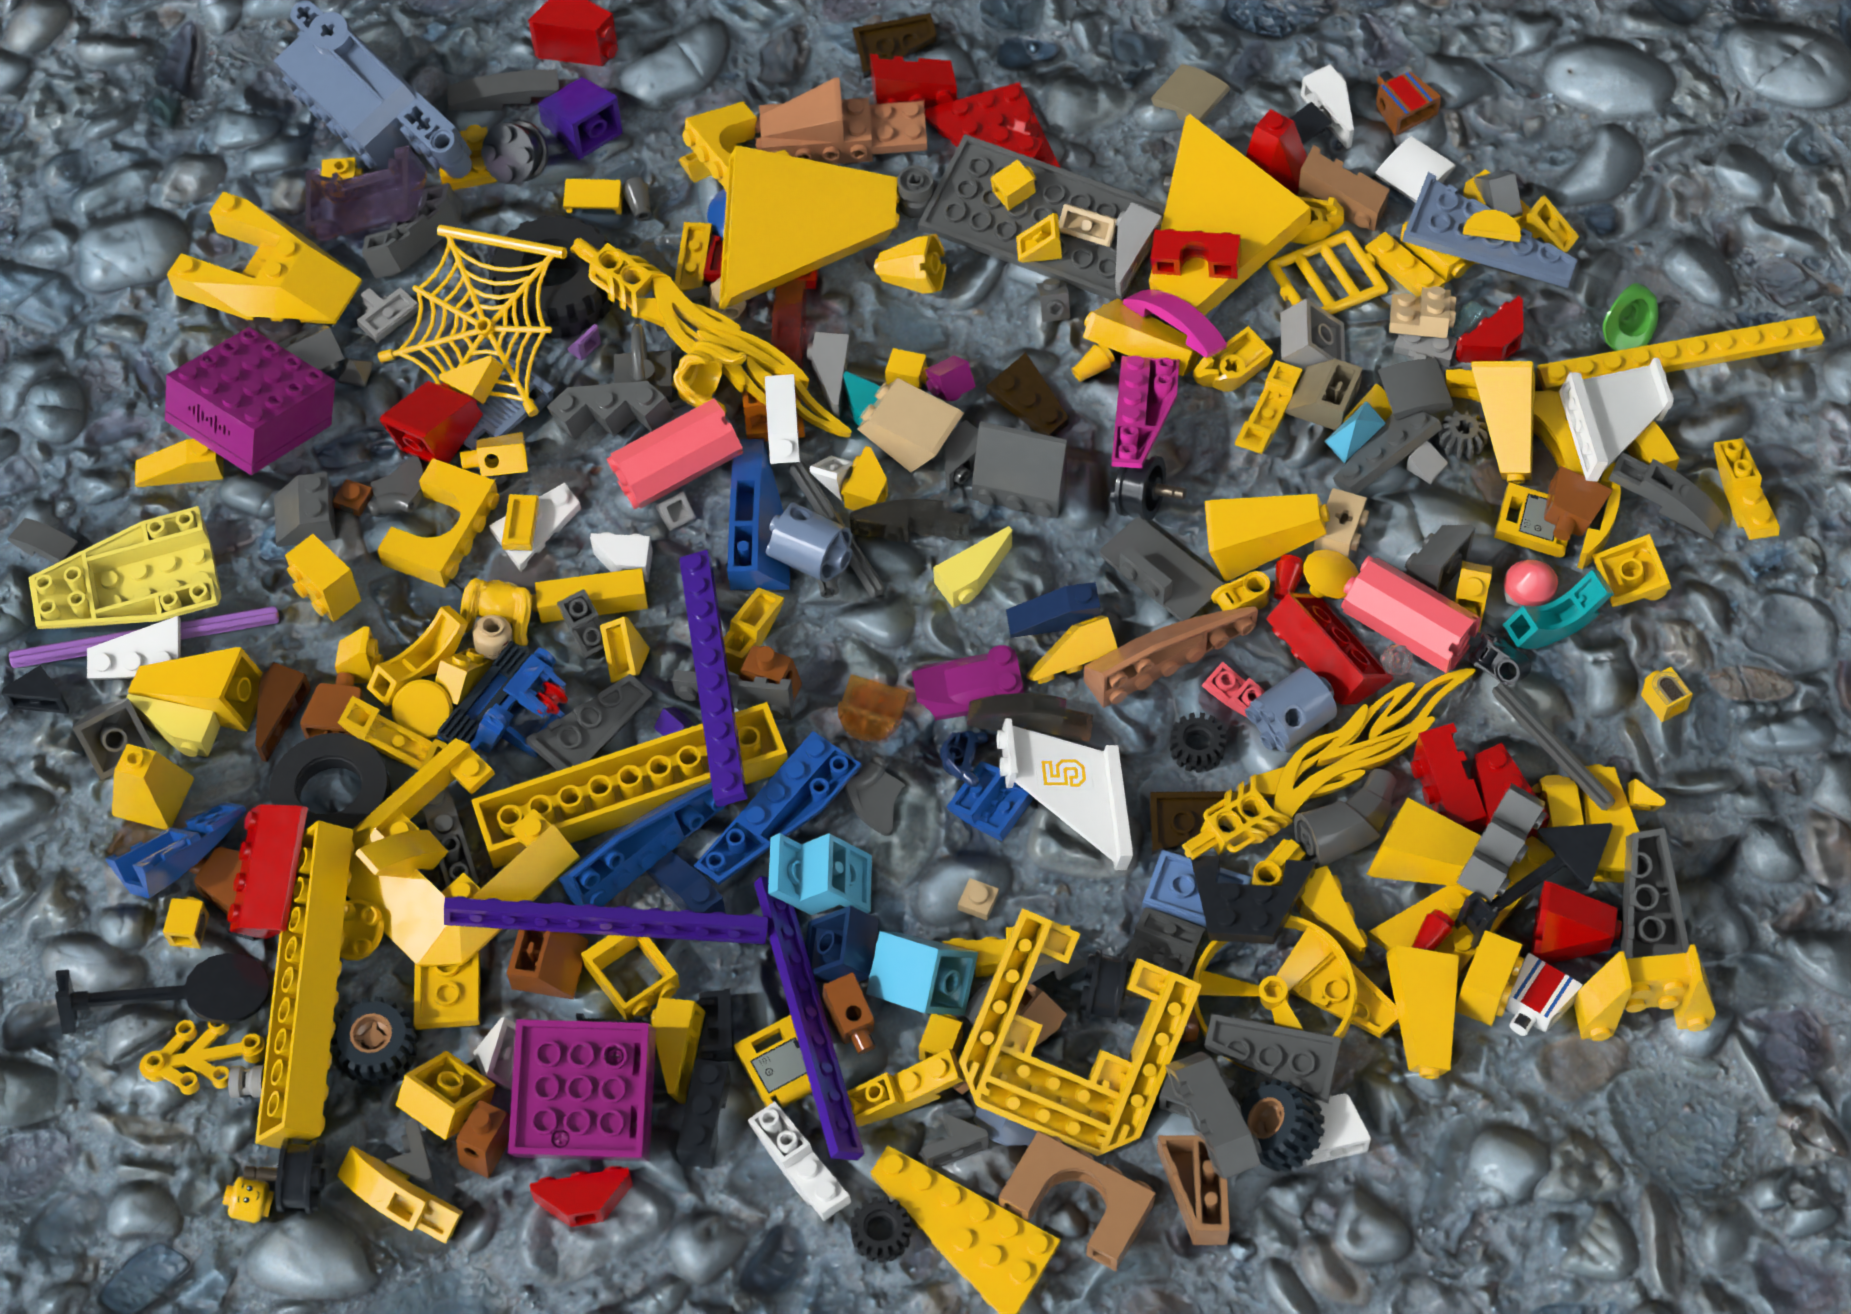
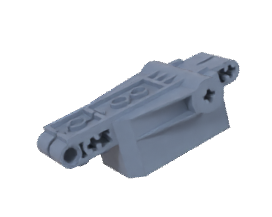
M301 1L294 5L290 15L292 21L300 30L297 33L298 38L273 61L285 76L282 81L293 91L292 94L302 105L306 104L310 108L308 109L319 121L322 119L326 122L325 125L335 136L339 135L343 138L342 141L353 153L356 151L360 154L359 157L370 169L374 167L378 172L383 173L404 152L412 147L419 155L423 153L427 157L426 160L435 170L438 171L441 168L452 178H462L470 172L472 162L469 156L472 154V151L456 127L359 39L342 15L336 12L323 13L310 1Z

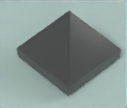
M345 358L338 383L366 387L374 364L373 361Z

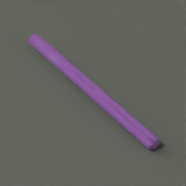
M275 606L183 621L181 622V640L275 624L279 622V613ZM140 629L13 650L9 652V661L13 668L87 656V648Z

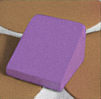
M594 324L568 348V351L581 361L584 360L601 344L598 326Z

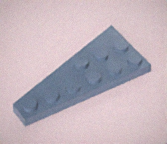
M1430 172L1427 173L1403 234V242L1561 287H1569L1577 259L1550 243H1541L1533 238L1532 233L1525 228L1520 230V242L1464 235L1463 229L1466 221L1474 213L1493 209L1474 198L1467 199L1457 193L1458 189L1450 184L1445 186L1436 180L1435 175Z

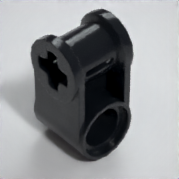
M1489 631L1483 632L1480 645L1468 657L1474 666L1487 672L1504 685H1511L1526 678L1531 671V663L1526 655L1513 648L1499 635ZM1509 662L1515 666L1516 675L1510 672Z

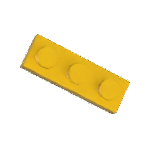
M684 222L674 281L682 293L704 286L703 273L712 236V223Z
M1383 232L1365 246V253H1371L1377 265L1415 296L1421 297L1422 287H1445V280L1386 232Z

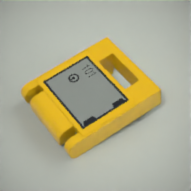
M1509 482L1505 490L1494 538L1558 558L1565 555L1568 540L1557 539L1553 535L1556 525L1544 519L1548 494ZM1521 505L1517 523L1506 520L1509 508L1518 510Z
M791 1015L733 1045L737 1057L765 1107L773 1103L771 1098L776 1096L781 1108H784L812 1093ZM780 1033L782 1041L756 1053L753 1046Z

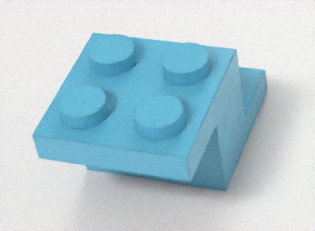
M780 833L771 837L768 894L810 915L838 905L843 907L851 905L865 913L871 912L872 855L830 833L804 844H800Z

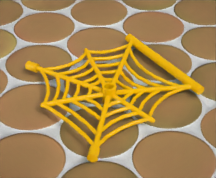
M440 224L437 228L438 236L446 237L448 241L441 262L420 286L414 285L412 287L413 291L417 292L419 304L416 325L409 338L398 350L388 349L378 352L379 361L384 363L395 360L396 356H401L423 368L433 378L435 383L440 385V380L428 366L407 353L422 351L433 360L441 370V373L446 372L445 368L435 355L426 348L434 346L446 360L451 370L455 367L449 356L440 346L441 344L449 343L455 350L460 362L458 367L467 364L473 355L489 354L499 356L503 363V369L507 370L513 382L498 379L496 384L515 387L520 396L491 391L489 396L523 401L522 405L528 416L534 417L539 413V410L533 399H529V381L532 364L545 334L553 331L552 327L545 326L540 307L541 287L554 257L565 259L567 249L565 247ZM454 239L545 255L547 257L542 262L528 266L512 268L495 267L467 255L456 246ZM451 248L456 261L446 279L432 293H429L423 288L429 285L444 267ZM461 256L479 267L493 271L516 272L536 269L530 276L514 281H493L481 278L467 271ZM457 268H459L462 278L455 289L444 300L436 297L450 281ZM540 274L536 290V310L540 326H531L527 298L530 284ZM469 277L478 282L494 286L523 284L514 293L504 295L485 294L473 287ZM465 282L468 292L454 307L448 302L458 293ZM523 292V313L527 326H519L516 315L517 299ZM477 295L488 299L502 300L509 298V300L503 305L489 306L480 304ZM422 296L430 301L432 311L430 325L426 334L417 345L407 347L414 339L421 325L424 309ZM471 297L474 307L466 313L459 310ZM436 303L443 308L441 326L434 340L425 342L435 325ZM511 306L514 326H508L507 320L508 309ZM483 309L499 311L489 320L485 317ZM447 310L455 314L454 327L450 336L440 338L446 326ZM477 311L479 319L477 320L470 315ZM503 316V326L495 325ZM459 317L463 318V327L461 332L456 334L459 327ZM467 321L475 325V329L466 331L468 327ZM507 332H515L505 355L501 348L503 338ZM520 333H527L520 345L514 372L508 360ZM532 333H541L528 361L524 390L519 381L520 361L523 350ZM479 334L475 342L472 344V341L469 339V337ZM485 338L491 341L495 351L477 349ZM464 339L467 342L469 350L464 358L454 341Z

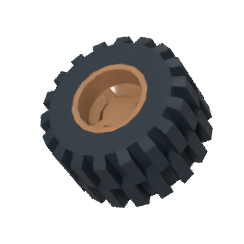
M375 996V1001H370L369 997L362 998L361 1004L357 1005L355 1001L350 1003V1010L348 1012L343 1009L338 1014L341 1021H334L335 1033L331 1039L332 1049L342 1070L346 1071L348 1077L353 1081L357 1078L362 1085H367L368 1080H371L373 1086H380V1080L385 1079L387 1084L394 1082L392 1076L396 1073L401 1078L405 1074L403 1067L406 1065L411 1068L414 1063L411 1055L416 1056L418 1050L415 1044L418 1042L417 1036L405 1010L401 1006L397 1007L395 1001L389 999L385 1003L383 997Z
M1272 1079L1271 1083L1268 1081L1261 1082L1260 1088L1254 1086L1249 1090L1250 1095L1248 1097L1244 1096L1240 1101L1243 1103L1240 1108L1241 1116L1250 1133H1254L1260 1143L1261 1153H1258L1260 1163L1278 1172L1280 1170L1284 1172L1291 1171L1292 1167L1298 1169L1303 1166L1305 1159L1309 1161L1313 1157V1150L1315 1148L1318 1150L1321 1144L1318 1140L1324 1136L1325 1131L1321 1127L1325 1123L1324 1116L1320 1114L1322 1109L1315 1102V1099L1286 1081L1282 1082L1278 1079Z

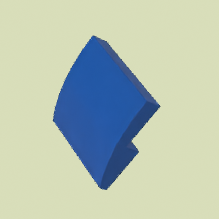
M980 761L973 770V773L979 779V784L976 787H970L964 782L947 805V809L976 829L1003 841L1034 797L1015 782L1013 788H1006L1005 776L1000 775V768Z

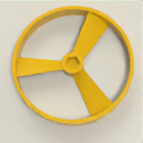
M1290 916L1284 927L1304 932L1277 975L1268 976L1262 980L1260 985H1255L1205 971L1213 956L1228 943L1227 941H1211L1202 953L1193 976V981L1202 984L1194 1004V1010L1203 1035L1206 1038L1208 1027L1199 1009V995L1260 996L1262 1005L1266 1009L1272 1010L1275 1026L1304 1031L1288 1004V991L1334 952L1342 963L1350 984V999L1346 1014L1340 1026L1332 1035L1333 1037L1341 1038L1342 1041L1352 1022L1356 1003L1353 970L1344 950L1321 927L1305 919ZM1225 1058V1059H1227L1228 1061H1230L1231 1063H1233V1064H1235V1065H1237V1066H1239V1067H1241V1068H1244V1069H1247V1070H1250V1071H1254V1070H1252V1069H1250V1068H1247V1067H1245V1066H1243V1065H1241V1064H1239V1063H1236V1062H1234V1061H1232V1060H1230V1059H1228V1058Z

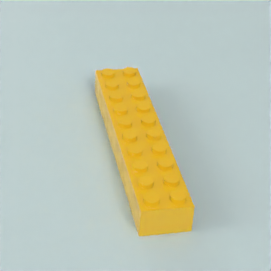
M765 702L735 712L746 785L773 776L788 759L786 748L769 705ZM703 723L472 799L471 802L493 868L496 869L509 864L526 848L513 835L511 829L533 809L541 814L551 825L554 824L570 844L630 824L660 805L710 783L711 777Z
M319 820L304 830L286 932L280 933L255 1140V1144L281 1149L284 1138H291L294 1144H306L319 1137L325 1126L323 1107L329 1092L326 1079L327 1071L332 1062V1054L329 1051L330 1042L335 1032L333 1014L339 998L336 986L337 978L342 969V962L339 958L340 949L345 940L343 921L348 911L346 893L351 882L352 875L351 871H349L350 858L354 853L355 844L352 841L353 829Z

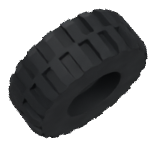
M555 215V217L541 216L537 217V220L521 223L517 229H512L505 235V237L565 247L567 249L566 258L554 257L547 270L566 268L577 272L565 283L554 286L542 285L540 294L542 317L545 326L552 327L553 329L551 333H546L544 337L562 339V336L581 334L582 330L589 329L594 324H597L600 318L603 319L611 310L610 305L614 303L609 300L607 292L594 284L589 278L590 264L570 251L574 241L580 237L599 251L607 243L610 244L606 236L600 234V230L591 224L586 225L583 220L575 217L570 219L566 218L565 215ZM496 246L489 265L508 268L528 266L542 262L547 256ZM536 268L516 272L490 270L489 279L493 281H514L530 276ZM534 282L530 284L527 298L528 315L531 326H540L536 310L537 284ZM523 283L505 286L491 285L493 295L514 293ZM524 292L517 299L516 315L519 326H527L523 313ZM509 298L502 300L494 299L496 306L505 304ZM511 306L508 309L507 320L509 324L514 325ZM532 333V335H533L534 337H539V335L541 334V333Z

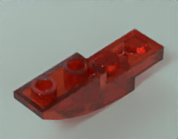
M806 279L791 280L776 287L771 345L790 358L802 371L804 333H806Z

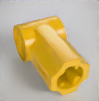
M1283 839L1264 861L1256 864L1251 885L1281 886L1286 860L1303 861L1306 853L1292 839ZM1261 879H1269L1272 882H1264Z

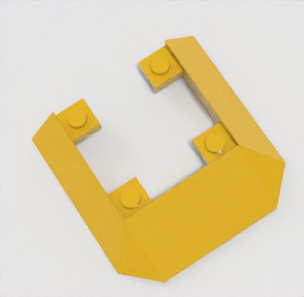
M457 738L451 741L353 828L352 841L355 844V848L350 858L349 871H351L352 876L346 895L350 899L364 898L373 902L381 911L384 921L383 932L418 967L463 966L503 930L500 928L444 925L443 908L445 897L464 896L469 899L486 900L497 898L502 901L519 902L521 900H529L533 902L580 859V856L555 825H551L541 814L533 809L511 829L513 835L526 848L481 889L464 872L442 892L418 869L409 878L374 875L355 854L359 848L394 834L420 830L410 819L455 779L472 795L495 775L493 769L472 750L470 744Z
M1022 908L959 1059V1064L976 1106L1052 1138L1057 1136L1064 1143L1099 1156L1141 1137L1167 1073L1165 1065L1171 1063L1202 984L1137 958L1125 989L1151 999V1003L1128 1059L1124 1060L1100 1050L1088 1080L1041 1061L1030 1055L1043 1025L1015 1013L1039 954H1045L1068 964L1080 933Z

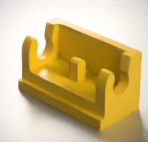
M565 179L564 210H566V213H572L573 208L614 209L616 214H622L624 196L622 194L621 180Z

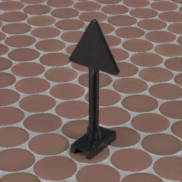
M1611 823L1539 828L1537 835L1555 856L1505 890L1501 897L1497 896L1492 899L1491 902L1484 901L1476 891L1466 897L1454 926L1458 930L1466 925L1474 935L1470 945L1475 949L1479 946L1485 930L1490 931L1501 910L1563 867L1567 868L1585 889H1589L1613 825Z

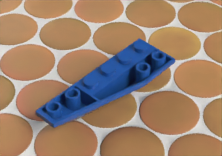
M739 439L743 448V454L733 458L730 491L727 565L730 590H756L758 587L764 590L790 589V566L766 555V548L772 535V531L769 530L770 523L775 515L781 516L784 512L764 439Z
M812 731L696 862L694 868L717 885H720L768 851L772 836L780 833L787 837L821 813L862 767L861 763Z
M711 782L660 805L633 821L594 849L559 878L567 898L575 905L594 904L604 907L607 902L627 888L647 869L653 867L658 860L675 849L678 844L698 830L716 813L724 809L726 805L717 807L714 802Z

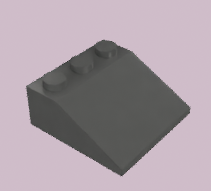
M980 421L972 480V500L987 505L1004 506L1014 511L1032 512L1042 517L1058 518L1067 486V440Z

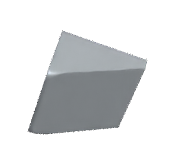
M1426 441L1409 456L1406 469L1431 484L1444 470L1448 462L1430 442Z
M684 492L655 506L670 531L697 518Z

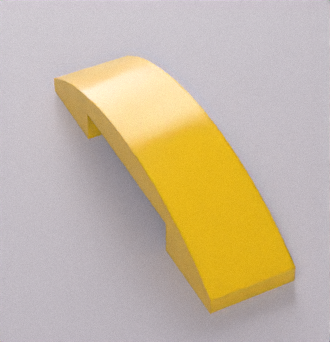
M1275 360L1266 378L1265 388L1249 420L1244 422L1235 440L1236 446L1260 454L1265 452L1285 416L1286 409L1299 383L1303 369Z
M1615 461L1602 473L1600 484L1613 489L1608 497L1600 531L1591 528L1587 529L1577 568L1584 569L1594 560L1592 555L1601 552L1610 537L1621 493L1620 485L1608 480L1615 466Z
M354 696L351 697L338 721V724L356 738L369 743L375 750L417 770H420L448 745L436 738L432 742L379 715L380 709Z

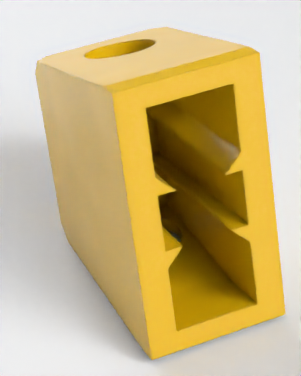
M523 432L479 439L476 445L477 450L460 452L462 469L480 467L481 476L528 472ZM489 454H494L497 457L494 459H490L486 456Z

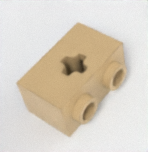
M1332 488L1327 502L1330 514V521L1326 522L1327 534L1315 539L1313 551L1327 549L1337 551L1348 558L1351 550L1357 551L1361 539V534L1358 533L1359 527L1365 528L1370 512L1365 510L1367 498Z

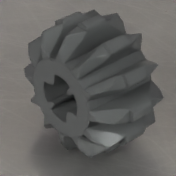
M1468 410L1464 415L1457 411L1453 413L1452 417L1446 415L1441 424L1443 429L1438 432L1440 448H1446L1447 456L1454 453L1457 460L1463 455L1471 460L1474 454H1481L1485 444H1487L1488 433L1486 423L1480 422L1479 415L1471 417Z

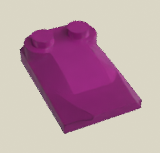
M1006 645L995 646L986 654L928 664L911 671L917 702L925 706L933 714L935 721L1025 707L1023 684L1017 655L1014 649Z

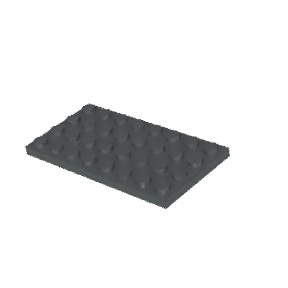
M964 134L918 222V228L921 231L937 234L940 238L1041 275L1059 279L1060 281L1064 280L1066 284L1110 300L1118 298L1123 301L1143 262L1122 296L1117 295L1115 285L1117 232L1110 247L1060 232L1062 259L1025 263L1018 261L1016 236L1052 213L1058 214L1059 221L1064 204H1071L1118 218L1119 214L1123 210L1126 211L1132 202L1161 215L1162 220L1166 206ZM1018 159L1024 167L1029 166L1036 176L1034 181L1036 193L1008 211L993 193L990 177Z

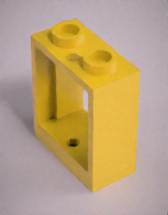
M608 935L581 953L585 968L625 1020L634 1019V1015H641L643 1017L653 1005L658 1003L659 998H671L677 989L680 988L677 972L649 937ZM639 946L663 978L628 1002H625L602 972V969Z

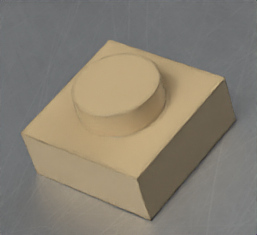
M969 878L958 902V910L988 920L998 898L999 889Z

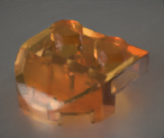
M851 674L843 700L838 704V718L845 731L853 738L865 742L881 741L891 736L898 729L910 692Z

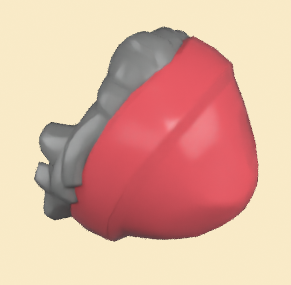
M1538 560L1517 562L1511 566L1505 575L1503 587L1506 602L1512 606L1521 607L1523 605L1542 606L1557 600L1558 577L1555 571L1548 564Z

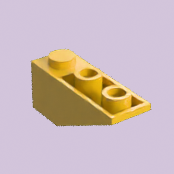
M1100 615L1072 625L1026 674L1027 679L1037 680L1038 684L1054 680V674L1065 671L1066 674L1080 671L1083 669L1082 664L1094 661L1117 649L1118 647L1108 617Z
M1328 866L1315 870L1314 876L1307 881L1303 895L1300 899L1296 900L1295 904L1303 919L1324 929L1339 943L1344 951L1357 961H1362L1365 949L1368 947V941L1363 929H1358L1354 922L1355 914L1350 902L1344 901L1341 895L1342 886L1337 875L1332 876Z

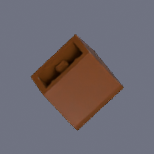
M519 930L507 969L511 989L574 1000L584 964L581 953L588 949L589 940L577 933Z

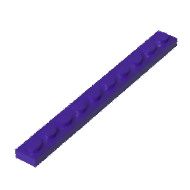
M706 549L680 557L679 561L713 798L717 807L748 799L712 560L710 553Z
M760 876L754 882L763 917H768L767 932L830 1157L858 1161L865 1154L794 906L768 894L769 877Z
M457 896L454 898L445 897L443 908L444 925L751 944H765L768 928V917H761L756 914L695 913L691 910L679 912L663 911L659 908L646 910L631 909L627 906L613 908L599 907L594 904L580 906L566 905L562 902L547 904L534 903L529 900L514 902L502 901L497 898L481 900Z

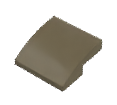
M1181 64L1151 99L1155 107L1176 111L1179 120L1185 121L1186 116L1191 114L1198 121L1202 122L1230 91V87L1219 78L1201 69Z

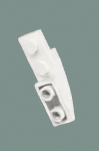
M773 1102L748 1119L750 1126L778 1167L807 1205L811 1204L824 1221L851 1203L849 1194L815 1155L810 1143L776 1102Z

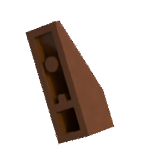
M275 662L272 663L268 671L262 674L258 686L255 746L261 760L264 762H268L311 690L305 673Z

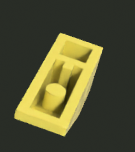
M1010 526L933 567L934 584L952 608L961 604H967L979 595L1012 547V529Z
M133 694L127 695L126 698L130 700L139 719L182 754L190 757H196L197 755L209 756L220 729V724L214 711Z

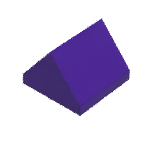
M676 707L662 709L654 729L662 736L696 726V724Z

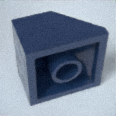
M850 905L809 921L805 947L815 982L829 983L852 972L857 982L869 979L875 955L879 919Z

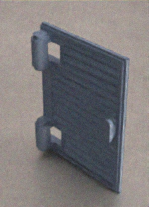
M510 355L508 361L515 372L516 359ZM498 356L496 360L503 364ZM520 362L519 381L525 390L527 367ZM503 369L498 379L513 382L507 370ZM531 371L529 393L535 387L542 392L536 400H533L540 412L553 400V393L556 389ZM495 384L492 389L495 392L520 396L515 387ZM488 396L484 405L477 402L476 404L483 415L463 444L471 450H477L476 439L484 432H487L491 437L509 433L528 416L522 405L523 401Z

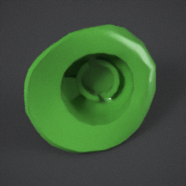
M1637 282L1628 286L1619 295L1606 314L1603 322V334L1605 342L1615 351L1646 346L1654 335L1658 322V304L1656 296L1647 286Z

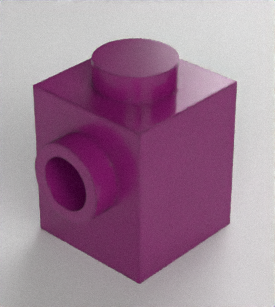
M955 355L925 369L928 377L927 387L930 393L947 402L958 400L963 393L976 387L969 362Z

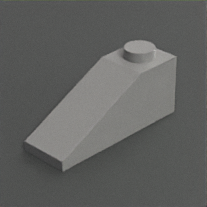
M1132 202L1126 211L1123 210L1119 214L1116 221L1118 231L1115 285L1116 294L1122 296L1151 249L1155 229L1160 230L1162 225L1161 215Z
M815 332L813 343H808L807 360H812L813 374L830 413L840 420L844 395L843 374L848 369L850 355L849 334Z

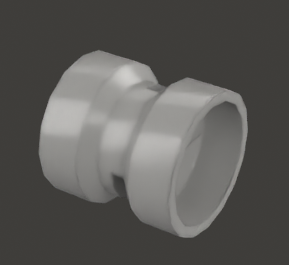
M264 1065L253 1066L251 1069H245L243 1066H231L228 1077L230 1097L243 1098L245 1095H252L253 1098H260Z

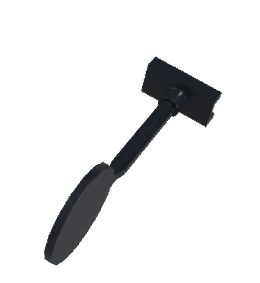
M224 953L211 956L194 967L187 976L186 984L178 986L89 993V991L74 992L69 969L56 970L58 991L55 992L62 1034L76 1033L78 1010H90V1007L181 999H185L188 1007L197 1017L215 1024H232L244 1021L256 1014L266 1002L269 992V981L266 971L256 960L242 954Z

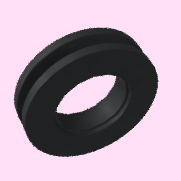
M326 733L303 740L285 753L273 771L269 793L272 805L303 806L300 801L301 792L310 778L321 771L331 768H342L357 774L362 782L360 793L355 801L344 810L332 814H316L308 810L304 830L318 820L353 829L392 795V787L385 764L374 747L366 741L349 734Z

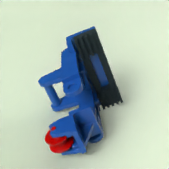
M510 641L476 686L438 729L437 737L446 744L457 738L470 744L474 752L480 749L487 753H490L502 738L536 758L539 754L525 743L526 738L510 726L514 715L509 710L518 700V703L541 717L548 716V720L539 731L546 728L554 720L565 716L559 710L557 704H566L568 702V698L565 695L566 683L553 673V667L556 663L554 656L543 648H538L533 655H530V653H525L524 649H519L518 645H514ZM541 688H543V690H544L543 693H539V691L541 690Z

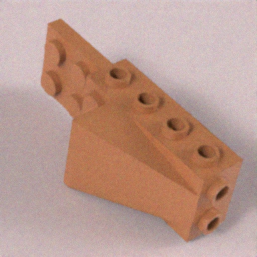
M833 78L784 104L759 105L760 117H757L755 126L756 133H761V138H756V149L774 153L785 149L790 156L828 164L873 161V154L927 151L923 101L869 105V98L841 99L840 78Z

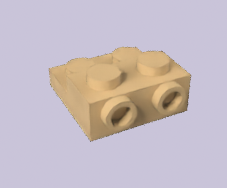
M1438 286L1422 287L1421 297L1408 293L1392 294L1389 333L1447 339L1448 328H1454L1456 296H1451V290Z

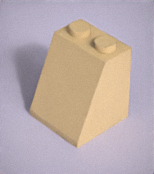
M897 378L889 385L885 382L875 394L877 401L874 405H868L860 416L863 421L857 430L911 473L937 455L964 413L960 409Z

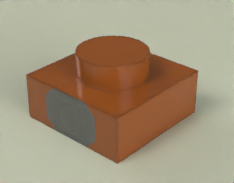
M345 479L332 502L334 508L361 517L374 493L372 487Z

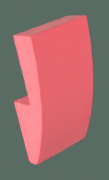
M1224 662L1201 685L1219 701L1247 717L1245 709L1250 706V702L1266 692L1250 677L1245 681Z

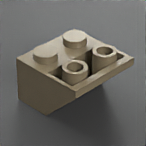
M1338 359L1305 367L1285 414L1337 430L1348 415L1360 389L1363 368Z

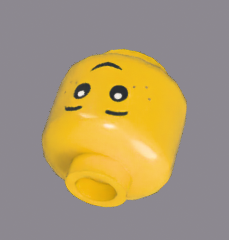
M240 1176L236 1179L234 1186L227 1185L222 1204L229 1206L228 1214L231 1218L258 1223L262 1217L268 1218L274 1191H269L270 1186L266 1181L244 1179V1176Z

